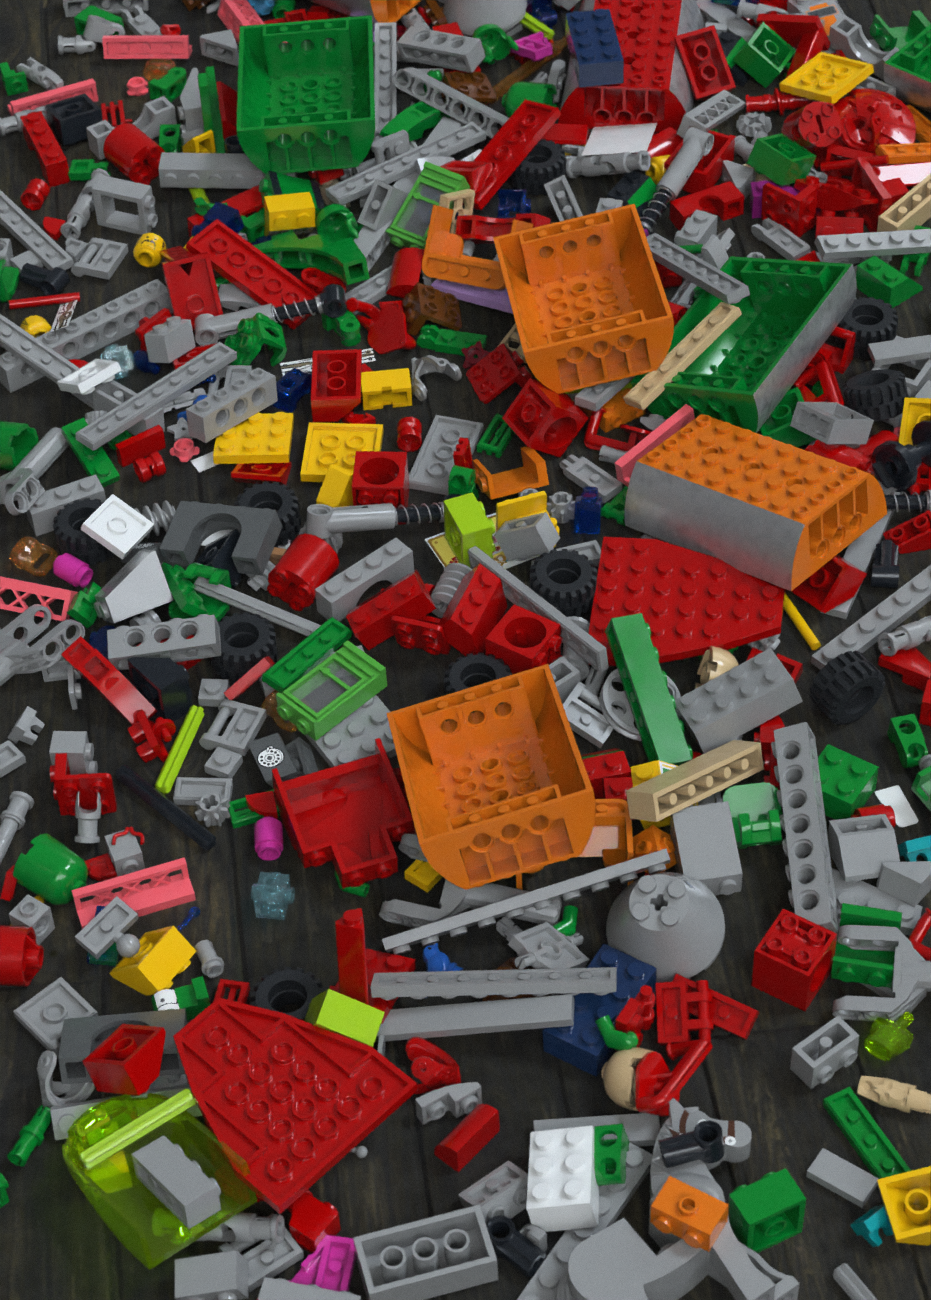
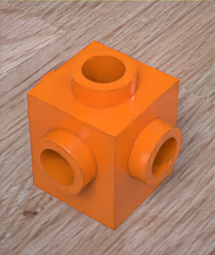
M652 825L633 837L634 858L667 848L670 863L665 864L666 869L661 872H665L677 864L674 853L675 845L670 834Z

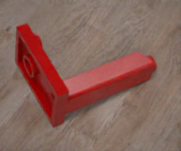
M758 14L756 19L758 26L764 22L791 47L796 48L786 78L822 50H829L831 43L819 16Z
M865 157L856 158L850 183L854 184L856 189L870 191L871 196L879 199L876 205L858 209V212L863 214L864 223L870 232H877L879 216L892 205V197L881 181L900 177L906 187L916 186L931 173V161L871 167Z
M181 246L161 250L160 255L166 261L161 263L173 315L180 316L181 319H191L193 330H195V318L199 315H222L223 311L209 252L194 255Z
M362 909L347 910L342 918L335 921L339 981L333 991L385 1012L381 1022L383 1024L398 997L392 1000H383L380 997L372 998L371 983L374 973L414 972L415 959L366 949Z

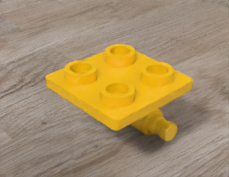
M546 492L531 493L497 503L496 532L505 521L547 512ZM551 517L550 519L559 534L560 529L557 526V519Z

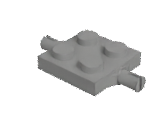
M548 922L513 935L508 943L519 956L515 959V966H519L518 969L521 970L528 966H532L534 969L585 968L590 960L577 948L578 945L583 943V936H579L580 933L565 936Z

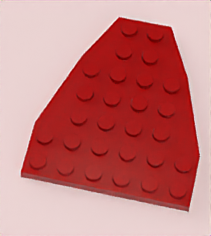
M603 537L588 634L606 647L608 666H616L605 633L611 618L642 613L645 623H648L650 626V638L653 647L658 649L659 663L704 655L705 651L710 649L709 646L729 650L781 633L785 589L741 572L719 558L661 540Z
M218 998L173 1036L195 1102L236 1177L279 1214L418 1091L417 1083L371 1046L314 1026L311 1023L285 1013L223 998Z

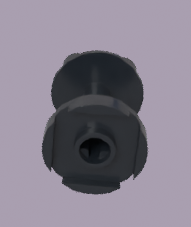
M921 421L914 426L911 437L913 445L907 444L903 446L899 442L889 440L874 449L872 457L875 455L876 462L872 466L876 477L883 486L897 489L895 492H903L915 484L918 474L917 468L920 467L922 462L931 467V421Z

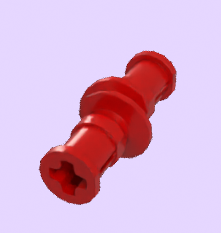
M774 88L773 95L763 94V96L749 97V94L746 95V111L750 113L778 110L780 116H784L785 109L795 110L796 108H803L812 103L813 100L785 92L780 94L778 88Z

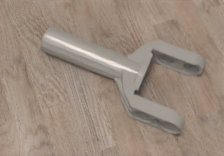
M60 428L50 429L11 472L0 477V505L5 504L10 514L20 515L27 512L45 492L39 479L69 446ZM13 501H18V509L15 507Z
M39 604L30 606L0 631V686L15 674L35 673L50 668L62 658L61 654L80 636L84 638V626L72 619L62 621L34 645L29 647L27 644L47 629L51 621V612L47 607ZM42 610L44 618L42 622L35 624L34 616L38 611ZM71 625H75V635L71 639H67V629ZM18 627H23V637L19 640L15 639L14 631ZM54 642L56 645L55 652L47 656L45 652L46 646Z
M402 835L399 849L411 859L428 862L421 850L417 835ZM445 880L439 902L440 909L393 899L382 903L379 916L387 922L418 928L461 914L468 909L484 907L528 893L529 891L493 883L465 890ZM561 898L552 900V906L541 910H536L535 906L524 909V915L515 919L537 924L548 922L553 926L559 922L562 909Z
M844 925L839 927L838 942L853 950L895 951L893 998L846 995L833 1001L832 1015L834 1017L839 1016L844 1020L894 1022L910 1008L913 1001L924 991L931 992V961H926L913 948L911 941L897 927Z

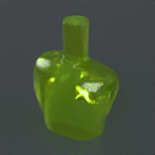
M904 1012L895 1022L878 1017L873 1022L869 1034L864 1040L866 1050L883 1061H889L893 1057L902 1054L910 1047L913 1041V1034L906 1029L914 1021L913 1015L909 1012Z

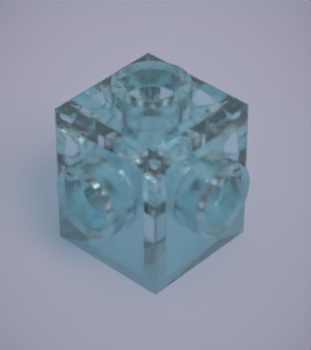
M118 343L104 347L105 351L100 354V358L103 360L117 359L121 367V371L115 374L114 380L127 377L128 372L134 368L133 364H135L132 351L128 350L127 345L119 347Z
M260 872L258 883H253L251 890V900L254 901L256 917L285 920L288 904H293L295 897V887L290 886L289 875L279 872Z

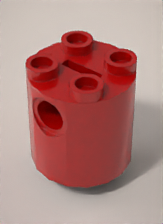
M822 101L812 102L789 114L782 127V134L811 153L834 143L842 132L841 118L832 103Z
M125 123L117 126L110 132L105 140L103 152L105 158L133 182L149 185L151 180L159 175L160 158L164 149L134 124Z
M817 440L813 445H809L805 449V451L833 459L836 462L855 467L875 476L874 470H872V459L845 444H826Z
M298 535L281 556L277 565L269 572L268 592L288 603L293 610L302 611L304 607H309L314 602L316 597L315 589L330 580L338 569L339 559L337 553L326 541L315 535Z
M0 925V985L27 987L42 968L44 960L43 946L36 944V935L32 927Z

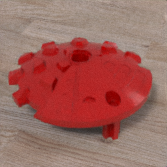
M855 89L849 92V96L841 98L833 104L840 118H850L856 128L861 131H872L869 121L871 113L867 110V107L873 100H876L880 104L877 110L882 114L884 121L878 145L915 143L916 126L911 111L901 100L889 93L875 89ZM841 135L832 143L833 145L849 148L842 140ZM864 140L861 141L865 145L868 144V142ZM828 146L813 153L816 155L813 163L816 169L820 167L822 162H825ZM854 168L831 171L830 175L841 178L843 175L852 176Z

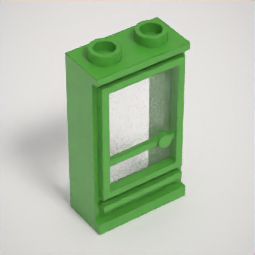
M425 161L422 172L391 226L385 231L391 239L390 242L399 248L404 246L425 250L433 205L439 206L440 195L470 189V185L464 176ZM450 201L449 209H454V201Z
M347 640L343 643L341 649L285 691L276 694L277 712L282 719L293 723L302 734H307L317 741L387 687L386 667Z

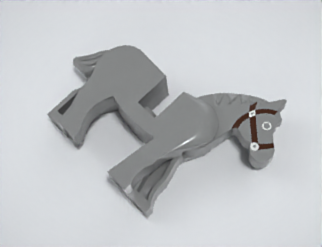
M673 1098L669 1102V1118L663 1124L655 1142L650 1170L649 1235L660 1246L661 1250L656 1256L630 1224L622 1218L580 1242L573 1249L568 1261V1272L564 1275L558 1286L555 1300H678L699 1284L707 1275L726 1286L735 1300H797L799 1282L793 1276L773 1269L759 1254L740 1243L731 1229L729 1217L710 1252L701 1248H693L683 1239L671 1233H663L650 1223L651 1205L669 1176L725 1202L723 1191L712 1177L709 1169L717 1167L722 1161L733 1163L745 1161L750 1156L751 1129L741 1121L712 1119L704 1112L699 1111L698 1106L683 1108ZM702 1121H715L721 1126L725 1153L720 1161L708 1164L701 1160H696L670 1168L665 1167L658 1140L694 1131L695 1126Z

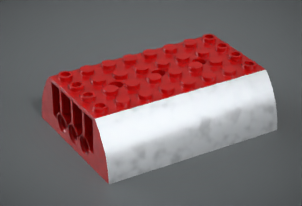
M583 0L579 11L610 10L624 60V80L620 84L579 88L570 55L558 124L588 125L589 129H593V127L657 123L654 133H659L669 127L678 131L684 115L694 109L695 97L674 37L704 28L702 15L696 1Z

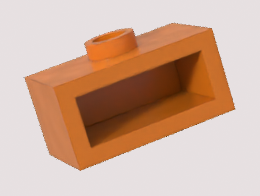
M669 1176L651 1205L650 1223L663 1233H671L683 1239L693 1248H701L710 1252L728 1221L729 1204Z

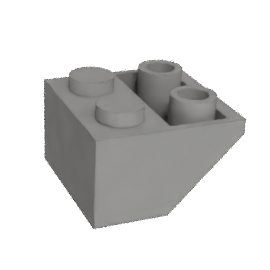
M885 814L829 821L828 843L830 855L845 882H858L864 879L878 878L882 862H900L895 831Z

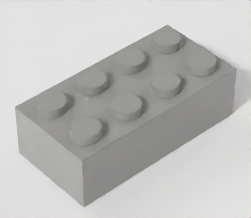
M771 648L675 700L676 708L684 725L703 754L730 742L803 702L793 678Z
M480 1205L353 1237L356 1260L368 1300H425L498 1280L497 1258Z

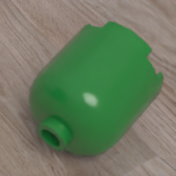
M516 82L511 85L507 94H504L502 106L505 108L508 118L512 116L525 99L557 107V104H553V94L557 95V90L553 84Z
M0 421V469L12 471L38 443V435L35 428H31L25 423Z
M48 833L40 834L30 842L34 846L26 855L23 853L19 855L14 866L13 877L18 879L20 885L54 905L67 904L74 900L71 890L87 886L88 868L86 862Z

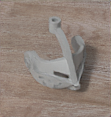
M432 355L411 359L412 394L420 401H424L427 398V388L419 379L423 374L433 372L444 373L455 381L462 378L459 367L454 363H450L447 359L436 358Z
M58 1040L50 1041L48 1044L49 1050L42 1053L37 1067L43 1107L47 1106L51 1109L53 1106L85 1101L95 1088L93 1082L62 1085V1082L53 1081V1070L59 1056L60 1043ZM63 1093H65L66 1095L62 1098L57 1097L58 1095H61Z

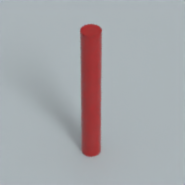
M888 155L865 157L871 166L889 164ZM856 159L822 162L820 168L822 172L854 168Z
M75 292L9 300V307L11 310L69 303L75 300L79 302L81 299L80 293Z

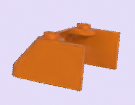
M433 205L422 261L424 274L431 278L498 291L505 289L506 285L500 262L462 255L464 249L462 238L457 234L449 233L454 210ZM513 219L511 233L531 229L533 224Z
M595 799L596 814L591 836L581 855L575 857H603L605 867L634 859L632 820L629 816L627 801L622 799ZM544 866L539 869L530 870L523 873L533 874L542 870ZM522 873L516 875V889L522 890ZM634 880L627 882V884L630 885Z

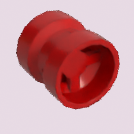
M32 179L27 185V189L21 195L22 204L30 210H39L50 193V187L41 179Z
M405 417L399 420L397 424L398 447L406 452L418 450L422 445V423L414 417Z
M158 451L150 453L146 458L140 457L133 460L135 473L141 483L151 480L152 476L159 477L166 474L165 463Z

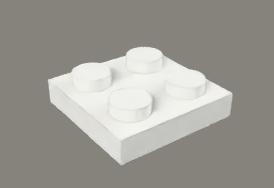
M95 359L57 381V384L61 391L86 395L95 390L94 386L99 383H107L113 380L115 374L121 371V367L118 361Z
M112 494L82 524L81 530L123 560L152 530L154 523Z

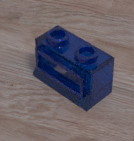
M526 189L499 190L498 218L516 217L509 216V211H521L520 214L531 213V199H526Z

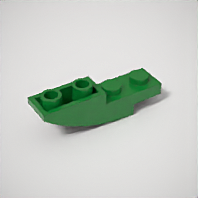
M421 101L395 116L380 131L379 135L386 137L405 130L408 133L410 142L421 138L424 130L436 127L443 117L449 118L450 116Z

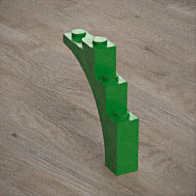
M290 230L271 236L269 241L253 245L283 268H317L320 271L340 278L347 285L370 279L366 258L351 237L328 243L321 233L299 240L294 231Z

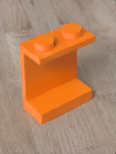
M526 446L521 448L523 467L491 474L478 459L473 460L476 472L475 483L480 487L481 492H485L491 500L520 493L528 488L543 487L549 485L546 461L534 449Z

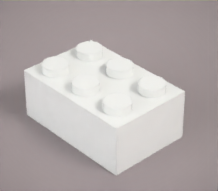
M593 1125L530 1133L526 1210L531 1224L545 1232L598 1227L599 1186L595 1177Z

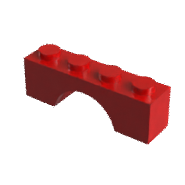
M31 112L20 116L24 139L30 150L35 149L43 176L49 187L71 182L68 174L67 159L42 112Z
M537 213L516 214V217L491 218L478 215L457 216L456 234L463 241H471L474 244H495L493 237L511 233L513 219L531 223L533 228L550 224L551 219Z
M228 1161L216 1173L215 1179L221 1189V1194L241 1208L255 1202L264 1201L235 1176ZM306 1190L286 1208L292 1215L289 1223L291 1236L300 1247L311 1254L316 1251L317 1245L326 1235L336 1236L341 1230L337 1209L329 1202L322 1203L313 1197L309 1190Z

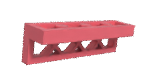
M247 0L220 1L217 15L227 29L232 30L238 44L240 26L265 24Z
M188 35L103 36L102 38L104 59H189L192 53V45H189Z
M92 78L10 101V104L7 106L8 111L13 116L16 112L34 110L37 107L81 94H86L93 102L99 100L96 83Z
M685 404L615 462L617 480L628 487L636 461L694 420V409Z
M0 576V595L6 590L11 589L17 598L7 605L0 596V609L23 613L29 608L24 600L30 595L36 594L41 602L40 605L50 610L51 619L58 621L69 620L67 611L75 594L78 593L77 591ZM19 591H21V592H26V593L21 596V594L19 593ZM43 596L50 597V598L45 601V599H44ZM56 599L64 600L62 615L54 614L49 607V604ZM38 611L35 616L44 618V612Z
M185 857L71 890L82 929L116 896L138 914V917L196 900ZM181 869L180 874L167 876L170 872ZM152 879L149 883L139 884L142 880ZM119 887H122V888H123V889H122L121 891H119V892H115V893H112V892H111V891H112L113 889H115V888H119ZM91 895L95 896L92 900L80 901L81 898Z

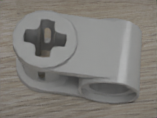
M89 15L83 37L93 42L103 43V36H113L112 34L115 31L119 32L118 35H125V29L119 23L105 20L99 16Z

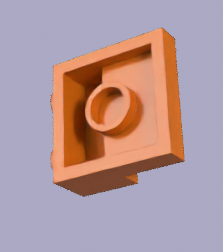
M632 388L620 390L601 407L607 411V413L603 414L599 427L605 433L620 427V424H626L646 414V408L641 410L625 403L623 397ZM578 406L586 415L591 416V410Z

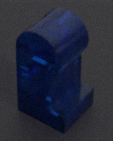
M296 368L287 372L276 382L278 401L273 403V406L292 413L296 409V403L301 397L311 391L312 374L302 372Z

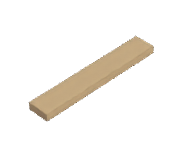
M724 302L716 306L666 355L656 371L649 372L623 397L625 403L641 410L648 407L665 390L664 385L666 383H672V378L678 375V372H683L742 314L740 308Z

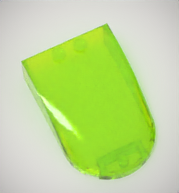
M148 1093L147 1098H131V1095L125 1094L105 1100L79 1116L67 1131L69 1136L66 1143L62 1144V1153L70 1175L105 1224L119 1241L150 1270L257 1202L255 1192L248 1187L247 1183H243L235 1176L228 1158L244 1177L250 1174L247 1162L223 1141L219 1142L209 1129L187 1111H184L92 1169H88L81 1159L80 1154L82 1151L169 1099L166 1096ZM162 1136H165L173 1144H178L185 1156L190 1161H196L201 1167L202 1172L208 1178H214L221 1189V1195H219L221 1210L190 1229L136 1177L132 1153Z

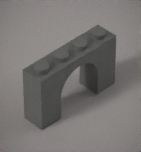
M180 501L160 546V551L167 564L188 567L193 563L200 545L207 537L218 531L236 529L241 534L231 557L238 573L263 575L281 532L282 524L276 510L269 508L261 509L219 503Z
M186 1009L64 1019L58 1056L62 1085L93 1082L82 1061L122 1024L164 1027L166 1036L159 1076L185 1074L173 1036L187 1025Z

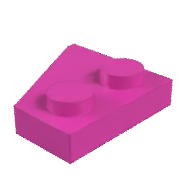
M541 31L515 40L518 45V51L512 48L510 52L518 54L519 57H527L532 59V61H542L544 57L553 54L552 45L543 36Z
M326 1235L317 1245L316 1251L303 1261L301 1270L291 1281H288L303 1285L313 1284L323 1289L338 1292L349 1291L356 1261L353 1238Z

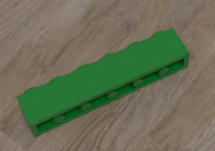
M642 613L611 618L605 633L648 761L660 760L679 766L692 760V748L686 743L683 722L680 719L678 720L675 711L676 702L673 695H670L668 691L667 675L665 671L661 670L659 652L656 647H653L649 624L645 623Z

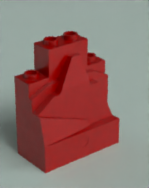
M380 738L375 739V755L282 782L278 769H272L275 803L279 808L280 817L294 850H297L304 868L318 867L332 860L342 888L358 887L366 881L376 878L384 879L398 872V857L392 842H400L404 834H414V822Z

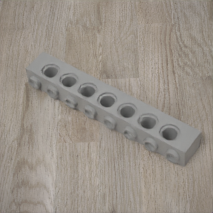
M155 279L71 320L67 327L52 332L48 331L36 339L67 360L80 359L135 332L139 328V320L143 317L150 319L163 308H167L170 310V313H173L167 287L158 279ZM10 351L0 355V382L10 393L45 376Z
M807 722L774 730L775 742L771 743L772 752L778 764L774 766L775 777L778 783H780V790H777V798L780 806L783 807L780 823L783 831L786 833V839L782 843L784 852L789 859V864L785 866L787 878L792 884V890L788 891V895L796 915L835 932L838 936L839 921L816 740Z

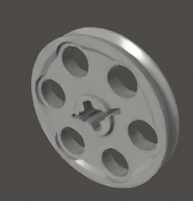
M615 669L607 677L600 691L599 703L602 714L609 725L618 733L630 739L642 741L638 729L634 726L633 722L635 720L625 690L621 692L612 687V682H620L622 684L618 669ZM667 676L668 691L676 700L681 697L675 683ZM618 705L622 707L624 714L617 715L613 713L611 706ZM676 708L675 711H676V714H677V717H678V720H679L680 715H679L678 710H677V708Z

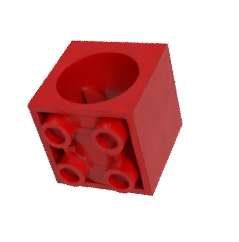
M529 378L502 419L527 447L561 458L588 420V416L575 405V402L566 393L557 394L540 381Z
M356 451L352 480L353 506L392 503L395 508H398L399 505L408 507L409 475L407 452Z
M515 604L485 638L486 656L492 654L495 655V659L501 658L504 660V665L510 667L512 675L545 664L550 665L559 657H562L561 624Z
M782 909L754 951L752 986L798 1009L806 1011L832 971L837 933Z

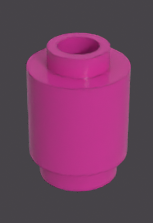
M69 553L59 555L53 563L54 574L75 587H85L92 579L93 570L89 564Z
M264 817L254 825L255 851L260 859L266 861L275 860L280 857L283 851V825L281 821L273 817Z

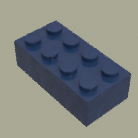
M596 9L594 11L566 13V39L579 88L623 83L624 60L610 10Z
M606 944L602 945L587 968L617 967L616 992H610L606 995H596L594 993L574 995V1026L543 1029V1051L595 1077L598 1076L604 1064L615 1051V1049L609 1048L605 1044L595 1021L609 1015L615 1027L616 1018L629 999H635L642 986H650L653 993L656 990L657 968Z

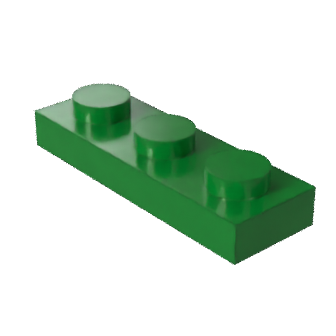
M84 417L61 427V433L88 476L96 474L103 488L120 480L118 471L102 446L93 451L76 440L75 433L88 425Z
M163 562L161 565L170 592L180 610L193 617L207 614L208 612L202 603L203 599L194 590L195 585L188 578L183 577L185 570L179 565L171 566Z

